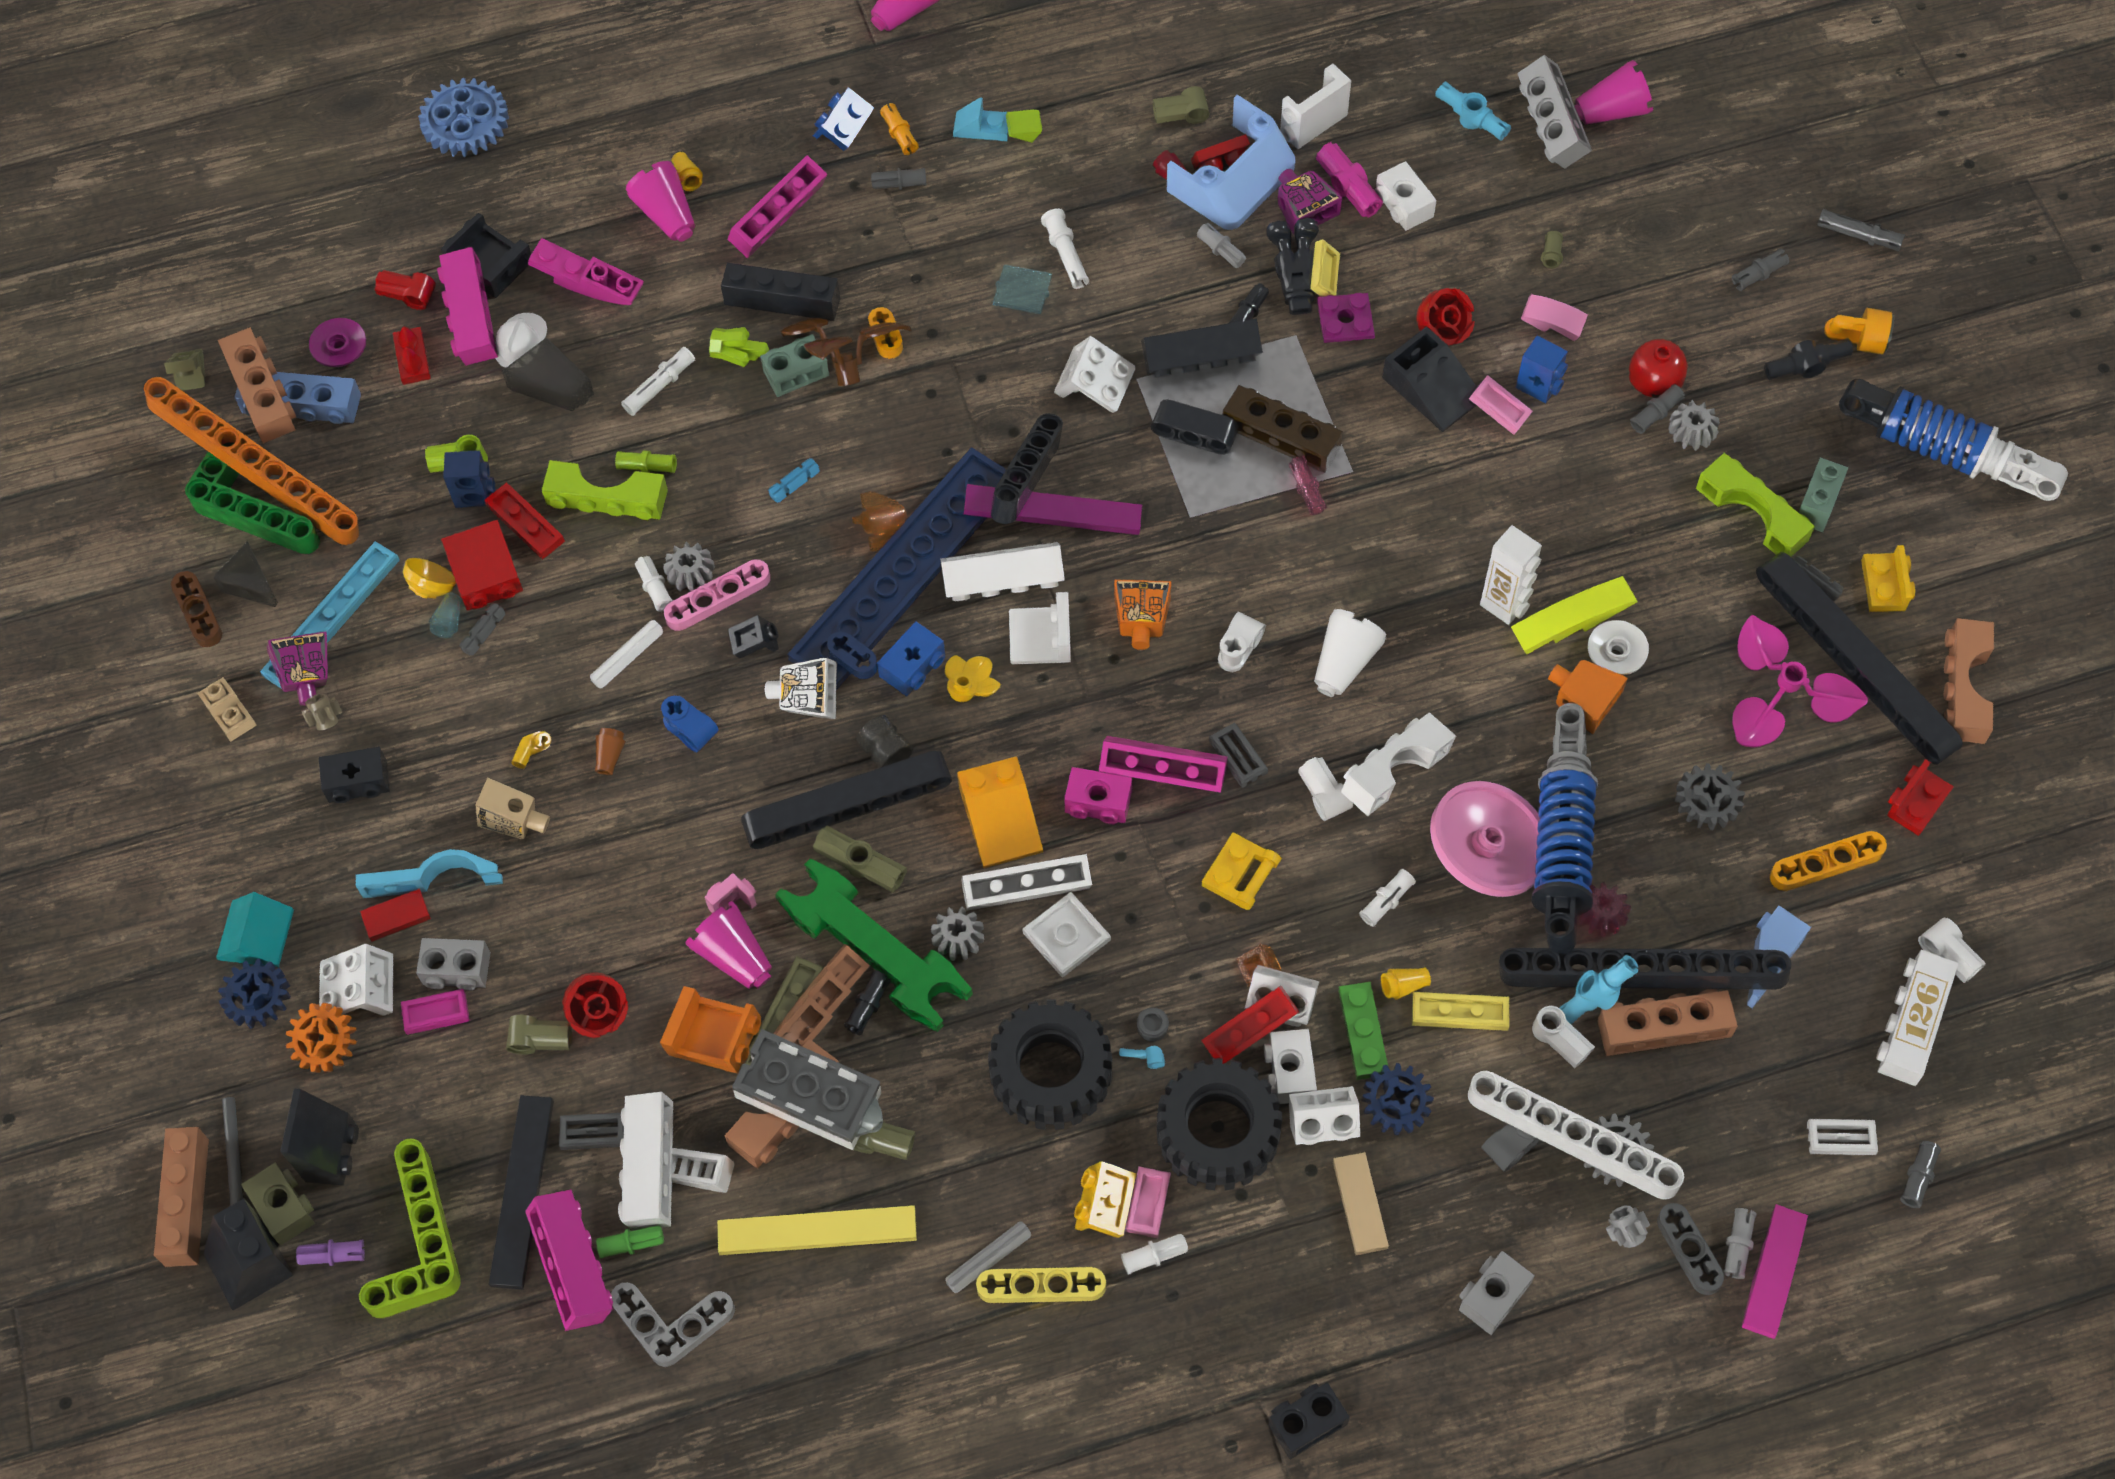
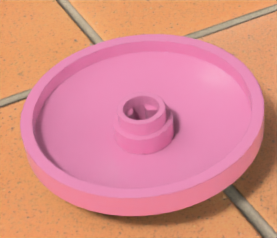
M1485 781L1463 783L1447 792L1434 809L1430 825L1432 844L1444 867L1465 886L1490 896H1514L1527 891L1534 885L1539 817L1538 812L1533 806L1509 788Z

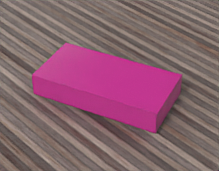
M464 989L401 1002L404 1031L407 1035L470 1021Z

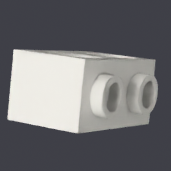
M1257 965L1253 973L1245 1008L1247 1009L1262 999L1258 994L1259 988L1267 987L1273 991L1281 985L1289 997L1299 996L1305 1002L1303 1008H1297L1299 1013L1284 1023L1296 1027L1301 1026V1024L1307 1025L1319 981Z
M1353 1086L1288 1094L1290 1128L1296 1145H1313L1317 1142L1345 1141L1350 1138L1360 1137L1359 1102Z

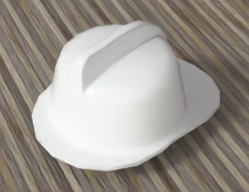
M521 313L508 319L499 328L495 342L498 357L495 359L501 366L507 369L518 370L534 361L547 333L546 322L543 318L534 313Z

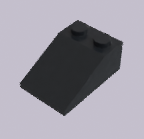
M294 1088L280 1152L306 1183L344 1186L345 1177L350 1175L352 1170V1156H350L352 1144H356L358 1140L359 1128L349 1113L302 1089Z

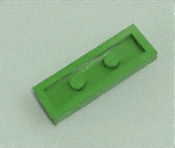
M1371 982L1339 986L1338 992L1356 1080L1368 1079L1374 1071L1382 1075L1381 1069L1383 1065L1388 1066Z

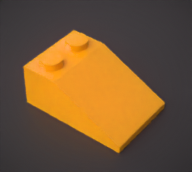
M1017 756L957 772L960 793L983 868L1043 853L1031 802Z

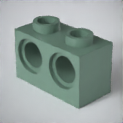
M813 334L804 338H798L783 347L771 349L766 354L760 356L763 372L777 397L829 376L827 359L821 360L804 348V344L816 340Z
M1820 458L1798 512L1805 515L1815 526L1814 529L1823 532L1849 468Z

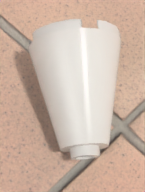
M1334 609L1330 615L1314 680L1318 685L1317 690L1329 697H1333L1335 694L1341 695L1386 640V633L1379 626L1365 618L1362 622L1354 619L1355 613L1342 609Z

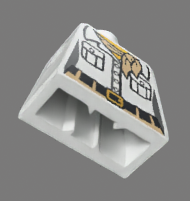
M820 658L782 666L780 669V681L766 682V698L780 699V709L790 713L835 719L837 662L828 658Z

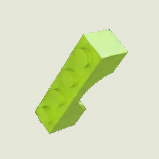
M1725 452L1700 474L1696 489L1717 507L1732 503L1742 504L1752 508L1761 516L1766 527L1763 545L1777 555L1780 552H1784L1792 557L1809 541L1815 527L1805 515L1799 514L1788 505L1782 496L1772 492L1760 478L1754 477L1743 468L1738 460L1732 459Z
M552 460L549 461L542 487L546 504L556 509L573 508L587 513L593 511L605 512L612 516H636L642 520H649L651 518L661 519L668 491L663 474L635 471L624 483L604 488L588 483L582 477L578 464Z

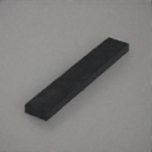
M520 1095L489 1285L493 1288L524 1289L533 1234L525 1211L534 1197L539 1196L554 1105L552 1097Z

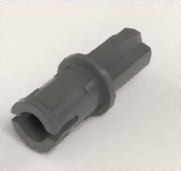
M899 167L897 168L898 171L873 172L871 174V182L874 189L899 187V190H902V187L927 186L925 168L900 170Z

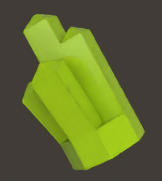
M745 327L733 329L715 328L712 330L710 337L709 353L712 358L723 359L745 367L749 360L756 361L761 355L766 354L769 348L767 343L748 340L749 332Z

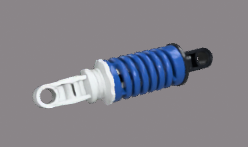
M1854 379L1848 384L1839 401V408L1845 415L1877 427L1875 437L1883 438L1892 443L1898 441L1901 447H1906L1909 444V449L1913 452L1920 448L1919 451L1922 456H1927L1930 453V458L1934 461L1941 457L1943 465H1948L1953 459V469L1965 473L1972 479L1980 472H1984L1987 475L1989 474L1991 479L1995 481L1998 479L2014 488L2024 490L2046 501L2058 498L2067 479L2068 472L2062 464L2041 457L2030 450L2015 446L2014 442L2009 441L2006 443L1998 439V427H1992L1982 422L1975 425L1973 418H1968L1964 422V414L1958 413L1954 417L1952 409H1947L1943 413L1944 407L1940 404H1937L1932 409L1933 402L1931 400L1924 401L1921 406V396H1914L1913 393L1905 390L1902 386H1899L1895 393H1891L1870 384L1866 380Z

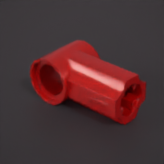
M383 270L377 274L375 279V292L377 295L402 300L407 306L415 310H424L427 307L436 287L434 279L419 272L414 273L411 277Z

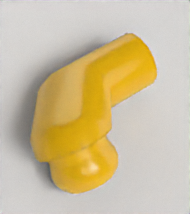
M540 731L524 736L512 759V765L525 769L531 755L542 752L550 746L552 740L550 734Z

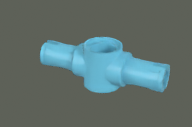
M1446 81L1437 89L1435 96L1452 106L1453 111L1460 115L1459 121L1463 127L1467 129L1483 128L1500 141L1510 132L1511 125L1496 117L1493 111L1486 107L1487 100L1482 94L1475 92L1463 94Z
M1625 955L1609 969H1603L1599 973L1593 970L1585 972L1577 983L1575 996L1559 1007L1564 1012L1566 1020L1573 1024L1587 1011H1593L1597 1007L1603 1010L1610 1009L1619 998L1622 983L1638 972L1637 962L1631 956Z

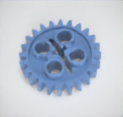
M462 78L460 84L456 85L451 80L450 87L447 88L441 84L440 92L431 91L433 99L424 98L426 106H420L422 114L418 116L420 128L426 142H431L433 149L440 147L442 154L450 149L453 157L458 151H461L463 157H466L468 150H472L477 155V148L481 147L487 151L486 144L490 142L496 145L495 136L503 137L502 129L508 128L506 120L509 119L506 101L503 100L501 92H496L495 86L488 88L486 81L477 85L476 79L473 78L470 84H466L465 79Z

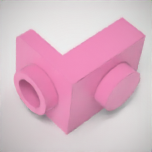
M734 873L722 883L717 882L705 896L708 909L712 913L721 906L726 910L728 902H736L739 898L751 909L757 905L754 897L756 893L754 887L745 878L740 880Z

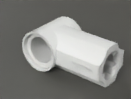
M1314 757L1306 761L1299 768L1298 773L1312 794L1315 809L1323 821L1353 808V802L1341 792L1344 785L1337 783L1322 757Z
M1942 918L1919 936V944L1924 951L1959 963L1955 975L1965 983L1975 976L1986 963L1962 940L1963 936L1959 927L1952 920Z
M1545 1006L1542 1008L1533 1022L1532 1031L1536 1039L1548 1043L1574 1068L1580 1065L1595 1048L1566 1020L1564 1012L1556 1006ZM1548 1019L1553 1021L1556 1029H1547L1542 1024V1020Z

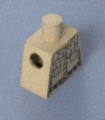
M487 778L475 805L478 827L519 839L525 838L528 829L544 834L550 821V816L535 811V798L490 778Z

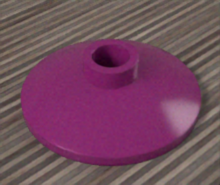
M334 318L321 323L315 328L309 339V350L313 358L318 363L328 367H342L354 362L361 356L366 347V335L363 328L357 322L347 318Z

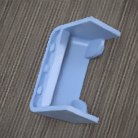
M1239 95L1234 97L1232 126L1255 140V142L1225 172L1215 166H1203L1192 175L1172 161L1167 164V192L1226 230H1233L1241 226L1282 184L1279 181L1280 174L1286 169H1292L1293 171L1295 169V155L1274 119Z

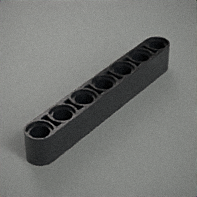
M930 751L753 809L741 817V822L749 846L752 849H762L820 830L826 826H832L941 790L950 785L952 777L942 752Z

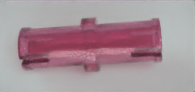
M1300 456L1292 459L1288 466L1296 480V490L1298 494L1303 496L1309 514L1317 515L1322 513L1327 508V505L1318 489V479L1313 477L1305 457Z

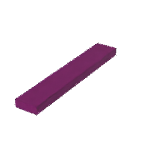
M967 484L964 515L992 518L991 508L995 487ZM1032 492L1015 521L1139 535L1142 505Z

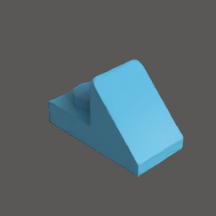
M978 98L956 112L953 137L1008 141L1007 112L983 110V98Z

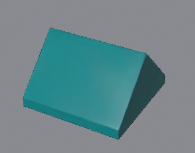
M256 892L232 900L216 956L217 960L237 963L247 961L248 964L254 965L256 959H260L264 966L270 961L275 967L279 968L294 909Z

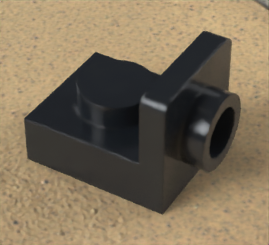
M759 615L728 629L733 655L738 658L745 657L764 647L772 652L779 649L777 642L779 634L776 626Z

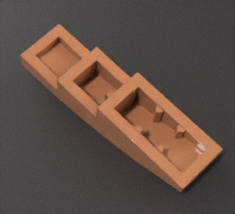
M844 944L798 999L773 1034L800 1046H803L809 1039L813 1040L832 1019L833 1016L831 1014L850 994V988L870 965L848 945Z

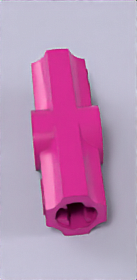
M1330 142L1324 145L1317 153L1316 160L1331 177L1334 190L1341 197L1346 196L1362 217L1366 216L1369 218L1375 215L1382 207L1383 200L1368 183L1363 167L1357 162L1353 164L1336 143L1332 144Z

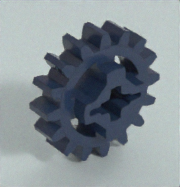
M256 959L254 966H250L247 961H243V969L240 971L235 967L231 968L234 976L232 978L224 976L223 980L227 987L219 988L218 991L224 997L219 1000V1004L225 1009L224 1013L229 1019L233 1018L238 1026L245 1022L250 1029H253L257 1021L265 1027L266 1019L269 1017L276 1021L278 1017L275 1012L277 1010L285 1011L287 1008L282 1001L288 1000L291 997L288 991L285 990L290 987V984L284 978L285 975L280 968L276 969L270 961L264 966L260 959ZM265 977L272 980L274 986H271L269 983H267L265 981ZM235 1001H238L240 1004H242L244 1010L239 1009L236 1006Z
M1396 1063L1393 1071H1390L1387 1065H1383L1381 1069L1382 1075L1374 1071L1370 1076L1373 1082L1366 1081L1363 1087L1369 1092L1361 1097L1362 1102L1369 1103L1363 1112L1364 1114L1372 1113L1374 1115L1371 1121L1372 1125L1378 1122L1383 1124L1381 1131L1383 1133L1389 1127H1392L1394 1135L1398 1136L1401 1128H1404L1410 1134L1414 1129L1413 1123L1421 1127L1425 1122L1422 1116L1428 1117L1432 1111L1425 1106L1430 1105L1434 1100L1432 1096L1426 1095L1431 1085H1422L1421 1080L1424 1075L1420 1073L1416 1077L1413 1076L1412 1066H1409L1406 1071H1401L1400 1063ZM1399 1080H1402V1081L1408 1083L1409 1085H1406V1084L1400 1082ZM1383 1083L1385 1094L1376 1099L1377 1089ZM1393 1094H1395L1397 1098H1404L1401 1105L1398 1102V1100H1390ZM1418 1099L1417 1110L1412 1115L1410 1104ZM1384 1113H1388L1394 1116L1395 1118H1391Z

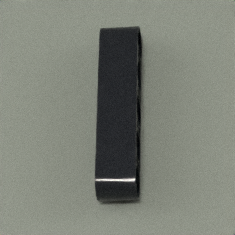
M1045 413L1038 417L995 487L991 517L996 522L1009 524L1017 519L1060 444L1063 421L1059 416Z

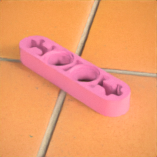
M751 560L673 600L664 609L667 626L675 631L684 630L763 589L770 582L768 565L761 560ZM756 571L758 574L761 573V577L756 578L751 573ZM741 577L747 582L746 586H743ZM728 583H735L739 586L737 591L732 594L723 592L722 588ZM708 596L712 599V603L707 607H699L696 605L697 600L700 597ZM691 604L694 613H691L687 605ZM678 612L680 615L682 614L683 618L678 620L677 617L673 616V613Z

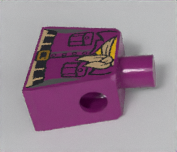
M1286 169L1280 174L1279 181L1282 185L1278 190V205L1293 234L1295 223L1300 219L1312 218L1320 225L1340 215L1342 197L1314 171H1308L1297 176L1292 169Z
M326 631L268 640L267 652L283 692L297 690L299 704L306 705L305 701L316 695L315 687L325 686L328 680Z

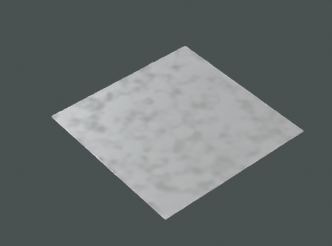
M1296 335L1262 344L1263 353L1255 356L1256 361L1239 364V360L1234 359L1227 361L1228 366L1211 369L1210 364L1199 365L1200 370L1195 372L1183 373L1181 368L1171 370L1172 375L1155 378L1153 374L1137 379L1152 420L1155 417L1160 402L1166 399L1222 415L1223 409L1237 386L1241 385L1245 388L1255 389L1261 395L1272 400H1279L1294 410L1306 412L1312 418L1323 423L1333 424ZM1280 425L1279 427L1286 428L1287 426ZM1238 433L1230 452L1225 455L1216 454L1159 436L1190 518L1353 472L1342 444L1326 473Z

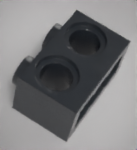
M1328 1382L1320 1387L1317 1383L1309 1386L1300 1393L1302 1398L1292 1404L1288 1400L1284 1401L1271 1411L1273 1415L1270 1416L1268 1425L1290 1460L1348 1425L1350 1417ZM1320 1402L1325 1403L1331 1412L1327 1416H1318L1314 1413L1312 1406ZM1287 1420H1296L1300 1423L1302 1430L1299 1433L1291 1434L1284 1429L1283 1424Z

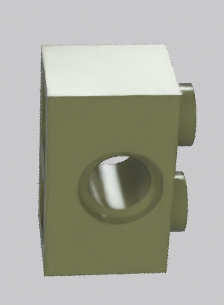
M275 1162L242 1183L241 1186L273 1238L280 1245H283L315 1224L309 1214L314 1211V1208L304 1194L300 1197L297 1195L294 1187L299 1184L288 1168L282 1171ZM288 1197L283 1206L275 1208V1203L279 1198Z

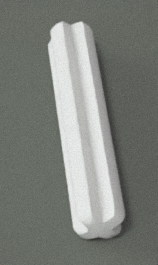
M655 620L649 621L590 675L593 684L598 688L606 686L663 634L662 627Z

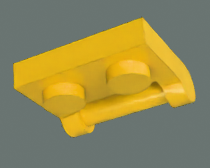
M1233 832L1203 878L1202 887L1243 909L1250 910L1255 903V895L1272 868L1278 866L1281 857L1276 852L1264 849ZM1254 859L1260 861V866L1245 890H1236Z

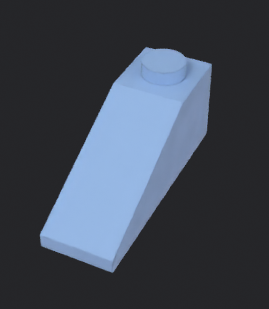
M1778 906L1773 914L1766 912L1756 927L1760 929V932L1755 940L1754 950H1779L1791 958L1805 940L1811 927L1781 906ZM1777 966L1768 968L1769 971L1776 974L1782 970ZM1749 989L1747 1005L1753 1009L1766 990Z

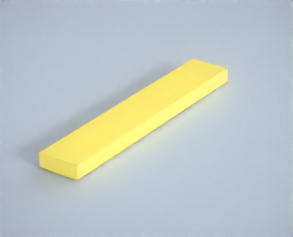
M915 1205L717 1220L719 1255L917 1241Z

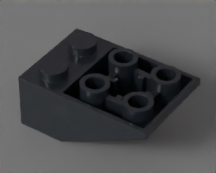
M1427 326L1385 358L1382 378L1442 432L1477 406L1469 400L1477 386L1448 345Z

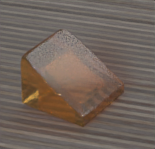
M1264 944L1256 946L1236 959L1248 987L1251 985L1253 973L1257 965L1282 971L1272 948Z

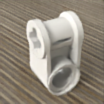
M1237 612L1220 642V653L1218 656L1220 667L1228 672L1240 670L1253 649L1259 644L1266 625L1241 612Z

